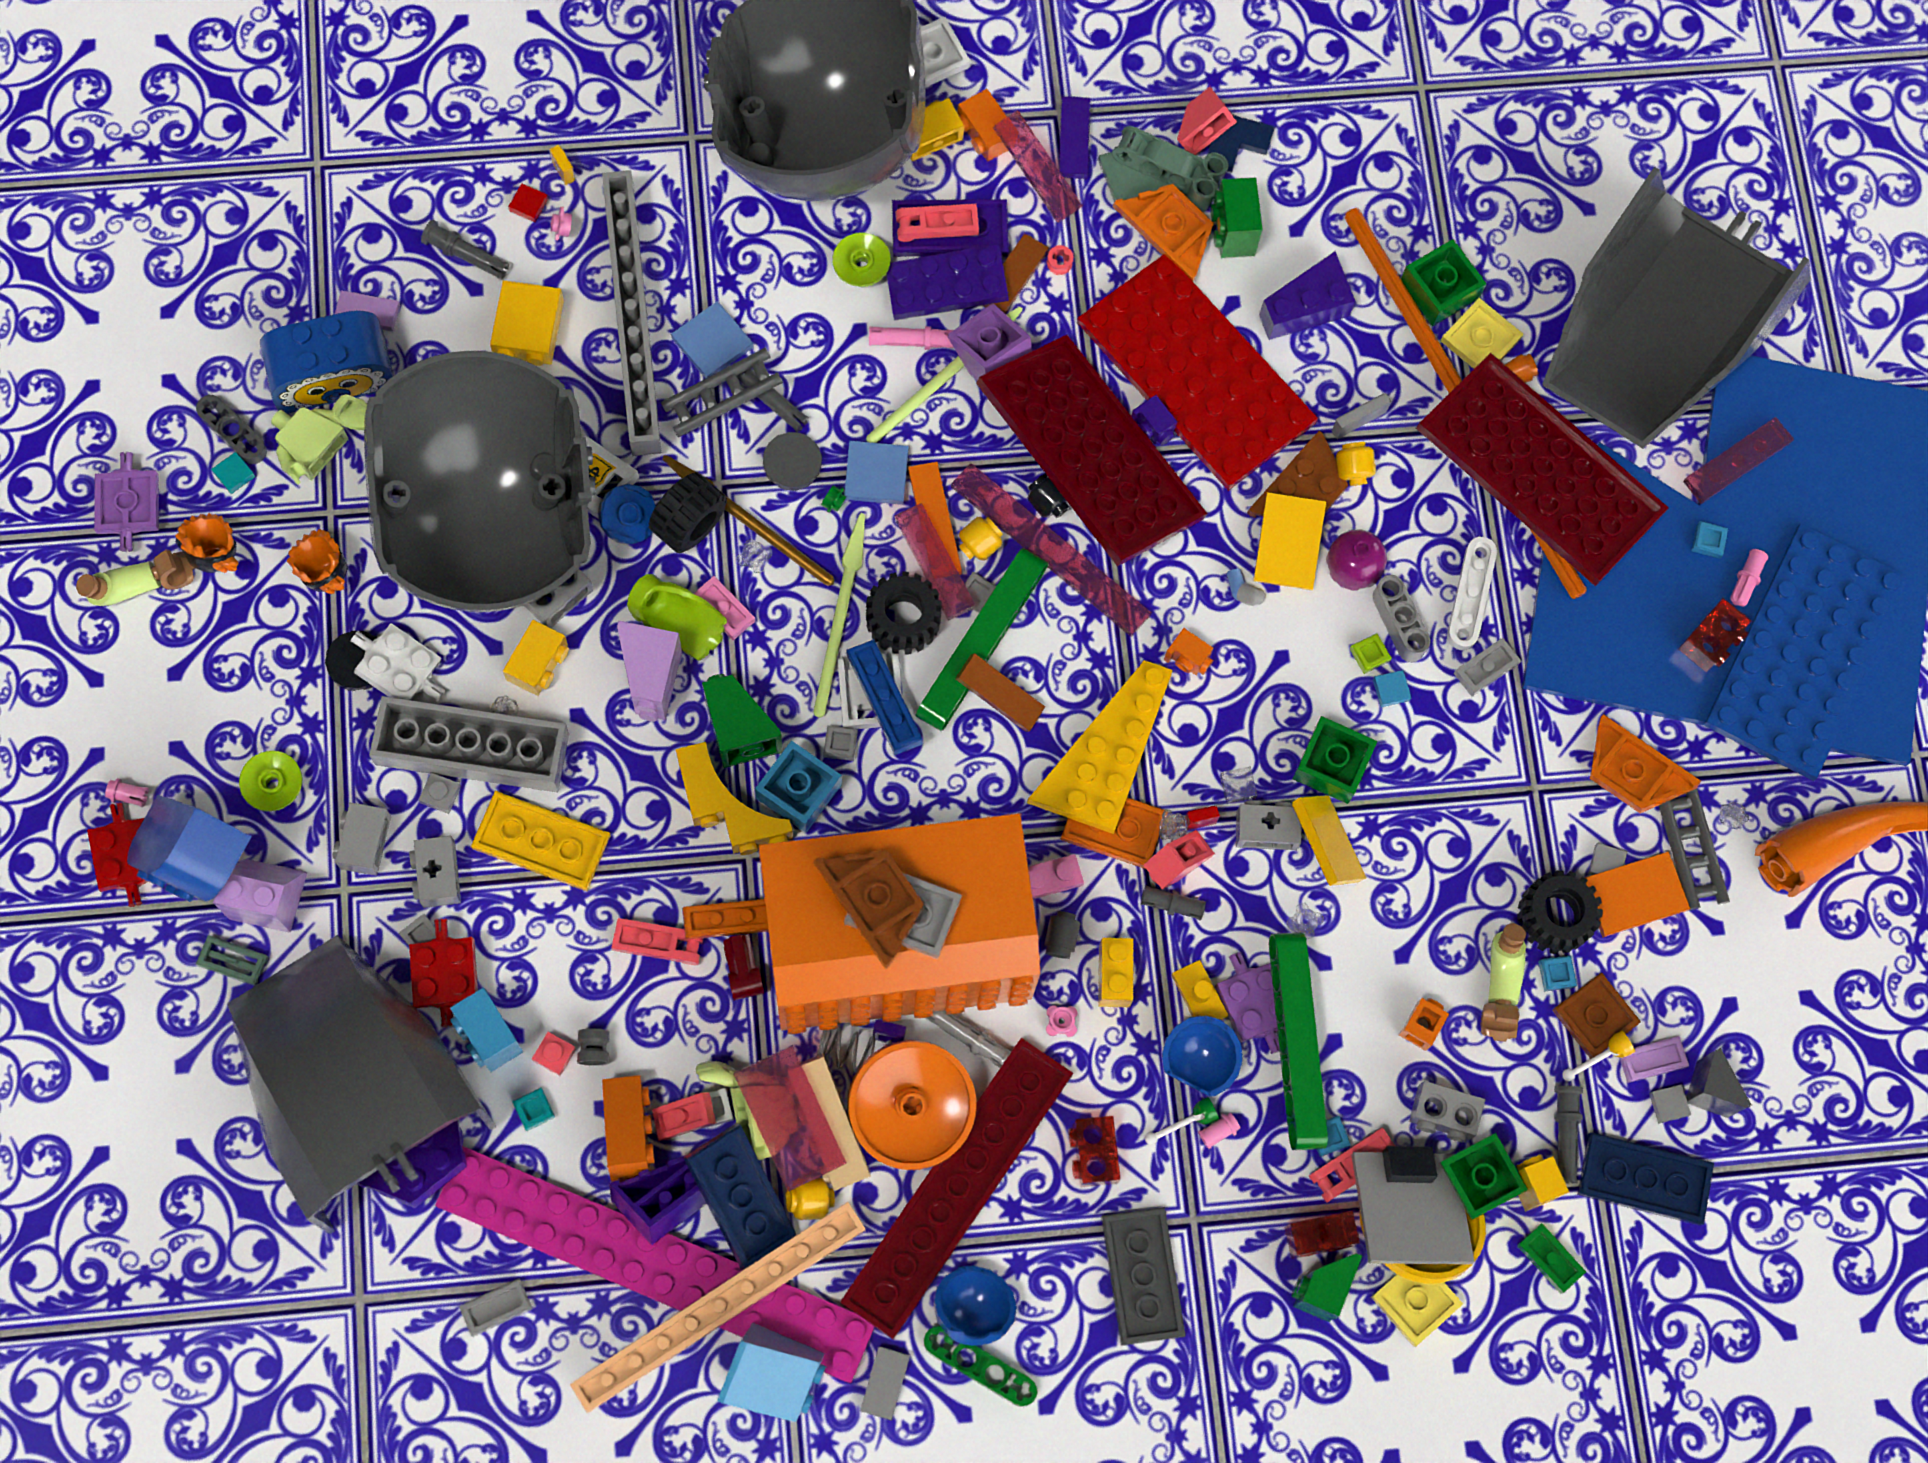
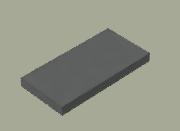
M1165 1207L1101 1216L1120 1345L1125 1346L1185 1337Z

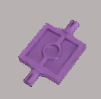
M124 452L120 453V469L111 473L95 474L94 530L97 534H119V550L122 552H127V550L129 552L133 551L132 534L144 531H159V474L156 470L139 471L133 469V453L126 452V454Z
M1237 952L1229 956L1236 974L1230 979L1217 983L1215 985L1216 991L1228 1013V1018L1240 1043L1253 1038L1265 1037L1271 1054L1278 1053L1280 1051L1276 1034L1277 1023L1270 963L1258 968H1247L1241 952Z

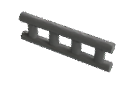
M766 347L661 402L666 412L675 409L681 423L673 427L678 438L783 383L778 372L771 376L768 374L763 362L771 358ZM753 368L759 382L743 390L737 375ZM727 381L733 396L717 404L711 389ZM701 395L707 409L691 417L685 403Z
M1695 789L1686 793V797L1672 799L1658 805L1679 879L1690 906L1689 911L1701 908L1698 900L1700 898L1715 896L1718 905L1730 902L1698 790ZM1690 808L1695 826L1678 829L1673 811ZM1698 837L1703 855L1686 858L1682 840ZM1707 866L1712 884L1695 887L1690 869Z

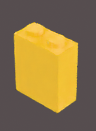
M503 280L490 341L492 352L519 358L535 366H542L543 364L552 365L564 304L561 288Z

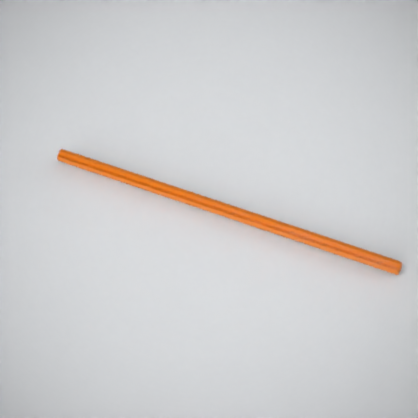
M1358 208L1347 211L1345 215L1346 222L1448 393H1450L1462 381L1361 211ZM1531 530L1570 597L1576 599L1584 595L1587 588L1575 568Z

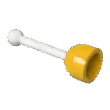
M1621 1030L1610 1038L1609 1047L1606 1051L1572 1070H1564L1562 1074L1563 1079L1566 1081L1574 1080L1576 1074L1611 1054L1624 1058L1636 1051L1625 1032Z

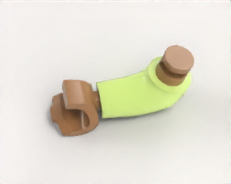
M166 549L154 558L155 566L151 561L108 570L103 573L84 574L78 579L76 588L77 592L81 596L86 597L91 604L111 606L139 594L157 589L161 585L168 590L185 587L193 582L194 567L190 565L183 551L172 554L170 550Z
M1515 923L1506 925L1503 931L1497 933L1492 940L1489 1003L1484 1005L1481 1015V1034L1492 1037L1495 1041L1506 1042L1507 1039L1517 1038L1520 1016L1519 1008L1515 1005L1518 1004L1523 983L1526 952L1524 940L1526 932L1523 927Z

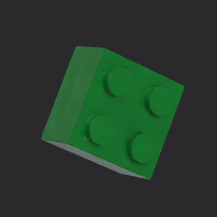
M1256 177L1222 179L1219 190L1214 192L1215 204H1211L1212 222L1216 221L1217 230H1214V246L1220 249V258L1255 256L1263 231Z
M1454 239L1407 265L1401 277L1416 305L1432 327L1480 298L1487 284Z
M1321 716L1292 779L1348 804L1357 790L1377 741Z

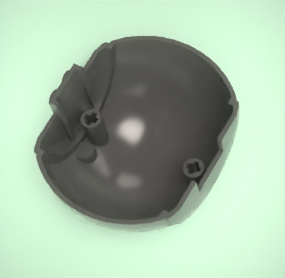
M747 0L737 7L734 13L726 16L721 27V36L712 37L711 50L706 52L709 72L704 75V86L706 92L711 93V106L713 109L711 134L713 142L722 161L755 186L770 193L795 200H838L857 195L885 181L898 171L912 154L918 150L925 118L926 90L921 30L917 11L912 0Z
M487 351L450 352L427 358L403 369L376 391L375 397L369 398L364 419V452L372 546L382 574H388V577L402 589L424 601L452 610L467 612L501 611L523 606L552 592L577 571L580 563L587 561L591 544L587 505L592 501V496L595 495L596 491L594 477H589V465L593 464L592 447H587L586 437H581L579 407L572 390L565 389L564 384L551 374L531 363L505 354Z

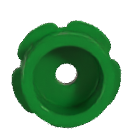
M833 485L825 496L821 506L828 509V513L832 509L838 512L846 499V496L842 494L844 488L839 489Z

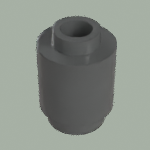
M1058 911L1057 916H1050L1044 946L1047 947L1045 954L1057 958L1070 959L1071 952L1075 951L1081 924L1075 920L1076 915Z

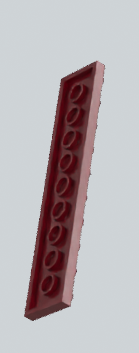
M1020 1038L977 1101L974 1123L965 1142L952 1156L931 1168L840 1303L894 1340L1072 1077L1073 1072L1023 1038Z

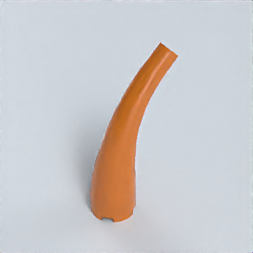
M1904 801L1866 804L1836 810L1804 820L1778 832L1757 846L1755 856H1760L1763 863L1758 869L1765 881L1776 892L1784 889L1788 892V897H1794L1883 837L1914 831H1928V802Z

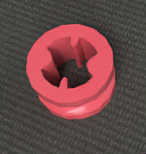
M1063 245L1053 247L1048 253L1047 267L1056 275L1068 273L1072 268L1074 259L1071 249ZM1057 256H1063V265L1057 264Z

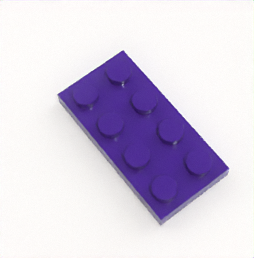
M999 244L890 262V267L886 274L894 320L1009 301Z

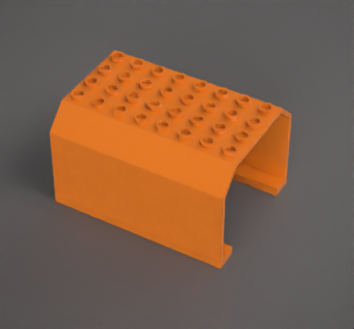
M1020 813L759 845L781 1031L787 1030V1034H800L806 1032V1028L819 1026V1030H832L838 1028V1024L851 1022V1026H864L870 1024L871 1019L882 1018L883 1022H895L901 1020V1016L914 1014V1018H927L933 1016V1012L943 1010L946 1011V1014H959L965 1012L964 1008L977 1006V1010H990L996 1008V1004L1006 1002L1009 1003V1006L1015 1007L1028 1004L1027 1000L1033 998L1040 977L1039 944ZM888 850L904 874L962 895L938 959L901 946L890 967L885 969L857 928L844 924L847 912L814 865V860L821 857L830 859L845 857L847 854L859 853L864 855L872 851Z

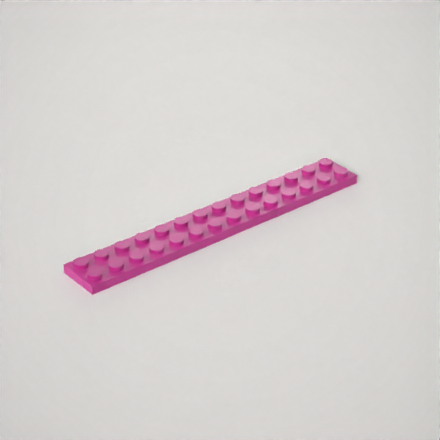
M462 1146V1149L466 1155L467 1167L443 1186L435 1204L437 1208L680 1312L743 1271L738 1263L668 1233L651 1245L623 1214ZM786 1283L719 1327L743 1338L752 1323H755L823 1352L825 1355L821 1364L826 1366L824 1373L849 1384L852 1383L874 1330L873 1325L856 1313Z

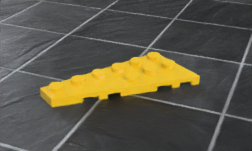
M1144 660L1032 793L1027 803L1114 834L1173 670Z

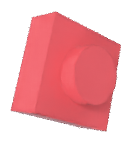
M547 1032L533 1055L532 1061L561 1076L576 1047Z

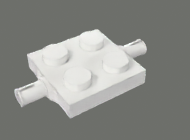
M392 623L374 641L367 638L360 631H357L352 637L351 642L365 650L364 658L355 668L354 673L388 697L411 700L423 690L438 701L444 693V689L430 681L432 672L440 663L441 657Z

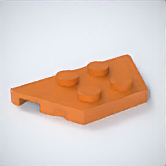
M1174 184L1160 187L1156 191L1149 190L1138 193L1137 197L1130 199H1117L1113 204V208L1162 255L1165 254L1194 281L1214 223Z
M1604 714L1600 717L1589 779L1639 813H1643L1695 790L1700 785L1701 780Z

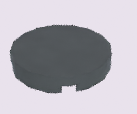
M787 432L778 435L768 443L763 452L765 474L771 482L778 485L781 489L797 491L806 488L813 483V480L821 472L822 455L819 447L810 437L802 433Z

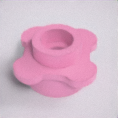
M561 206L559 213L553 214L550 230L555 232L556 241L559 240V236L568 237L571 229L572 215L564 213V207Z
M1052 1005L1047 1009L1046 1014L1049 1017V1025L1046 1027V1032L1048 1035L1065 1034L1067 1037H1073L1076 1034L1077 1028L1074 1025L1075 1017L1078 1014L1076 1008L1073 1006L1057 1007ZM1059 1019H1064V1024H1060Z

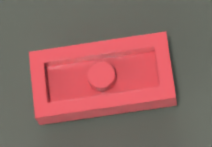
M702 1092L652 1109L658 1140H668L716 1124L710 1092Z

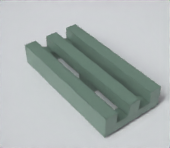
M208 935L196 965L256 986L259 982V976L264 971L263 966L265 963L267 964L269 957ZM212 945L255 959L257 963L253 965L210 950ZM208 956L251 971L252 974L248 976L205 960Z

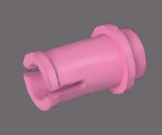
M117 778L115 781L110 780L108 782L105 797L109 798L112 803L121 801L144 807L148 798L145 794H148L149 789L147 787L122 783V780Z
M1230 1112L1227 1115L1221 1114V1119L1198 1131V1134L1205 1146L1210 1149L1229 1135H1237L1236 1131L1241 1128Z

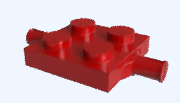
M113 803L109 805L113 822L107 826L87 830L97 886L100 892L112 889L126 890L128 906L135 907V903L137 906L142 904L139 887L148 881L136 876L139 870L128 864L127 856L133 838L144 818L127 820L125 819L123 803H116L117 809Z
M448 919L434 920L435 939L424 943L409 944L413 1007L416 1009L426 1007L440 1009L441 1027H453L450 1021L453 1018V1012L450 1008L478 991L475 940L473 937L457 939L448 937Z

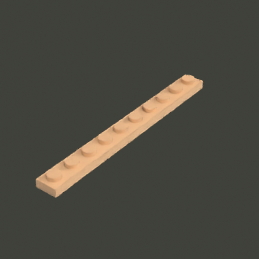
M849 1202L845 1203L570 1384L585 1411L590 1413L866 1231L864 1225Z

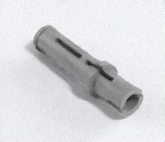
M945 1010L935 1011L933 1016L926 1018L957 1040L966 1044V1046L971 1048L970 1052L975 1055L977 1053L998 1066V1068H1001L1012 1052L991 1039L986 1031H979L957 1015L946 1014Z

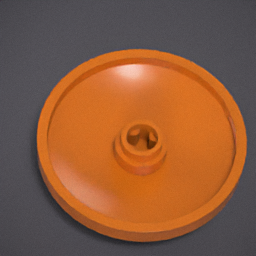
M920 1040L898 1041L874 1052L857 1070L848 1093V1117L857 1140L876 1160L893 1168L903 1170L925 1169L948 1159L967 1139L976 1115L975 1089L965 1067L944 1048Z

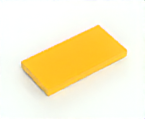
M495 791L471 844V848L587 892L611 835L604 830Z

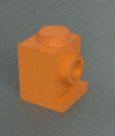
M1183 628L1166 651L1164 661L1169 663L1173 659L1176 666L1186 673L1192 672L1196 676L1198 673L1204 675L1214 661L1210 658L1214 648Z
M1421 998L1415 1005L1399 1036L1426 1051L1433 1045L1449 1013L1443 1010L1444 1007L1439 1002L1430 998L1427 1000ZM1419 1019H1425L1428 1022V1028L1418 1023Z

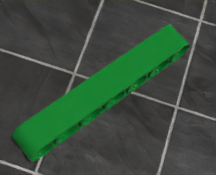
M1021 548L921 702L915 714L917 718L941 732L945 729L969 692V689L955 680L971 654L975 653L985 662L989 661L1042 578L1049 562L1027 549Z
M1303 932L1275 933L1269 937V957L1289 1143L1294 1151L1325 1149L1328 1143V1132L1307 941Z

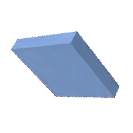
M718 301L671 334L672 340L705 379L723 370L754 348L753 342Z
M850 441L844 496H846L845 500L903 505L909 446Z

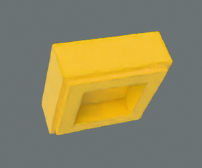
M557 145L550 148L552 164L565 186L574 182L573 166L561 146Z

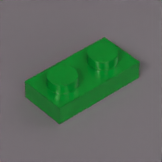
M1542 1223L1516 1245L1560 1294L1565 1293L1586 1273L1585 1269Z

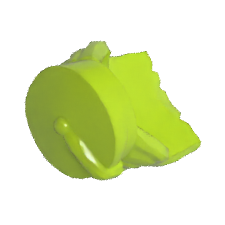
M646 574L635 583L630 591L627 606L636 621H642L648 627L679 633L682 651L697 661L708 656L710 650H714L722 642L724 625L727 623L726 618L709 602L693 594L688 589L674 582H664L654 574Z

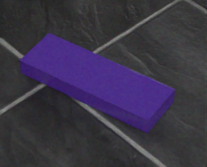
M1062 96L1059 178L1087 179L1090 98Z

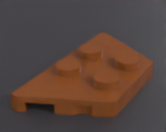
M1320 430L1249 508L1247 514L1250 517L1256 518L1257 515L1263 517L1267 492L1326 501V513L1346 491L1348 484L1346 480L1339 478L1337 461Z
M888 850L872 851L864 855L855 853L839 858L824 859V857L815 859L814 865L885 969L890 967L922 912L924 903Z

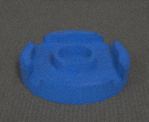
M632 484L617 486L608 491L602 498L598 510L600 527L607 537L617 543L628 545L648 538L653 533L649 529L648 524L656 507L652 495L642 487Z

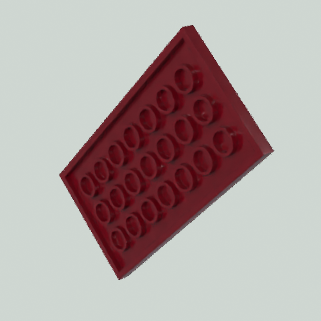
M1068 335L1062 336L978 378L976 382L978 387L1117 567L1197 524L1207 516L1208 513Z
M1491 353L1416 427L1422 435L1594 586L1606 576L1669 508Z

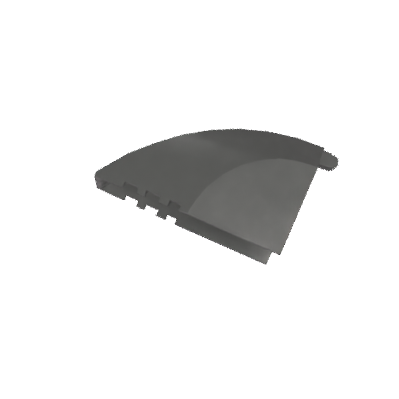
M1654 166L1585 268L1578 293L1575 295L1571 312L1563 327L1561 339L1557 349H1555L1542 385L1644 449L1759 348L1811 280L1810 261L1803 257L1795 271L1750 246V242L1762 225L1758 220L1750 225L1742 240L1733 236L1745 220L1746 213L1743 211H1739L1726 231L1703 218L1666 192L1660 170Z
M338 935L227 1003L262 1135L268 1150L306 1219L329 1234L336 1230L322 1208L330 1200L379 1170L392 1192H396L400 1189L399 1182L386 1166V1164L396 1158L403 1167L402 1170L407 1178H410L411 1181L418 1178L405 1152L445 1126L476 1112L490 1130L496 1128L495 1123L431 1022Z

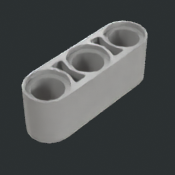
M1386 575L1381 578L1373 592L1374 604L1400 657L1406 662H1417L1423 657L1430 646L1429 634L1403 581L1395 575ZM1382 589H1391L1395 596L1389 597L1385 595ZM1401 614L1405 616L1408 623H1400L1395 618V615ZM1407 641L1417 642L1420 645V649H1412Z

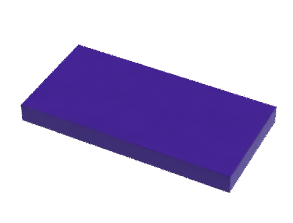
M1007 199L892 200L893 257H925L999 244L1001 256H1008ZM977 204L979 235L921 238L909 242L898 240L897 230L900 228V225L896 221L895 212L900 208ZM919 220L911 222V226L920 225Z

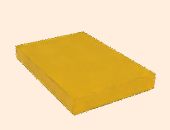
M1266 493L1253 582L1313 590L1326 501Z
M1329 795L1300 797L1294 800L1292 806L1328 885L1352 884L1366 879V875Z

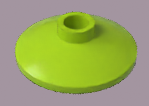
M854 233L843 238L837 244L833 252L832 262L837 276L842 281L852 286L866 287L879 282L887 274L891 257L887 245L879 237L870 233ZM862 261L867 263V265L863 267L857 266V264Z
M265 751L253 756L244 765L239 777V788L243 798L252 807L262 811H277L287 807L297 798L302 787L300 767L292 757L279 751ZM271 780H278L277 787L273 789L268 788V783Z

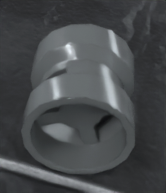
M604 1029L579 1030L578 1042L581 1044V1050L577 1053V1063L589 1066L609 1064V1053L606 1051V1044L609 1042L610 1032Z

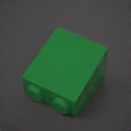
M717 674L709 677L706 682H702L705 703L723 768L783 752L780 729L733 675Z

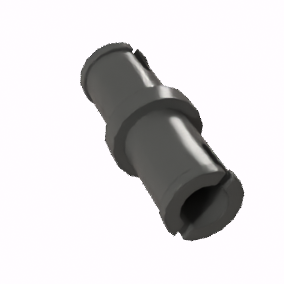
M1145 885L1140 904L1166 910L1167 914L1172 916L1174 913L1201 920L1206 901L1181 896L1175 890L1170 893Z

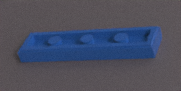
M875 640L847 649L846 655L894 755L922 745L923 739Z

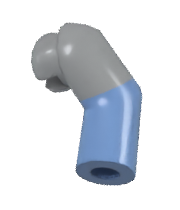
M1233 569L1226 573L1232 596L1235 600L1251 606L1261 604L1264 601L1265 595L1262 589L1244 583L1241 569Z

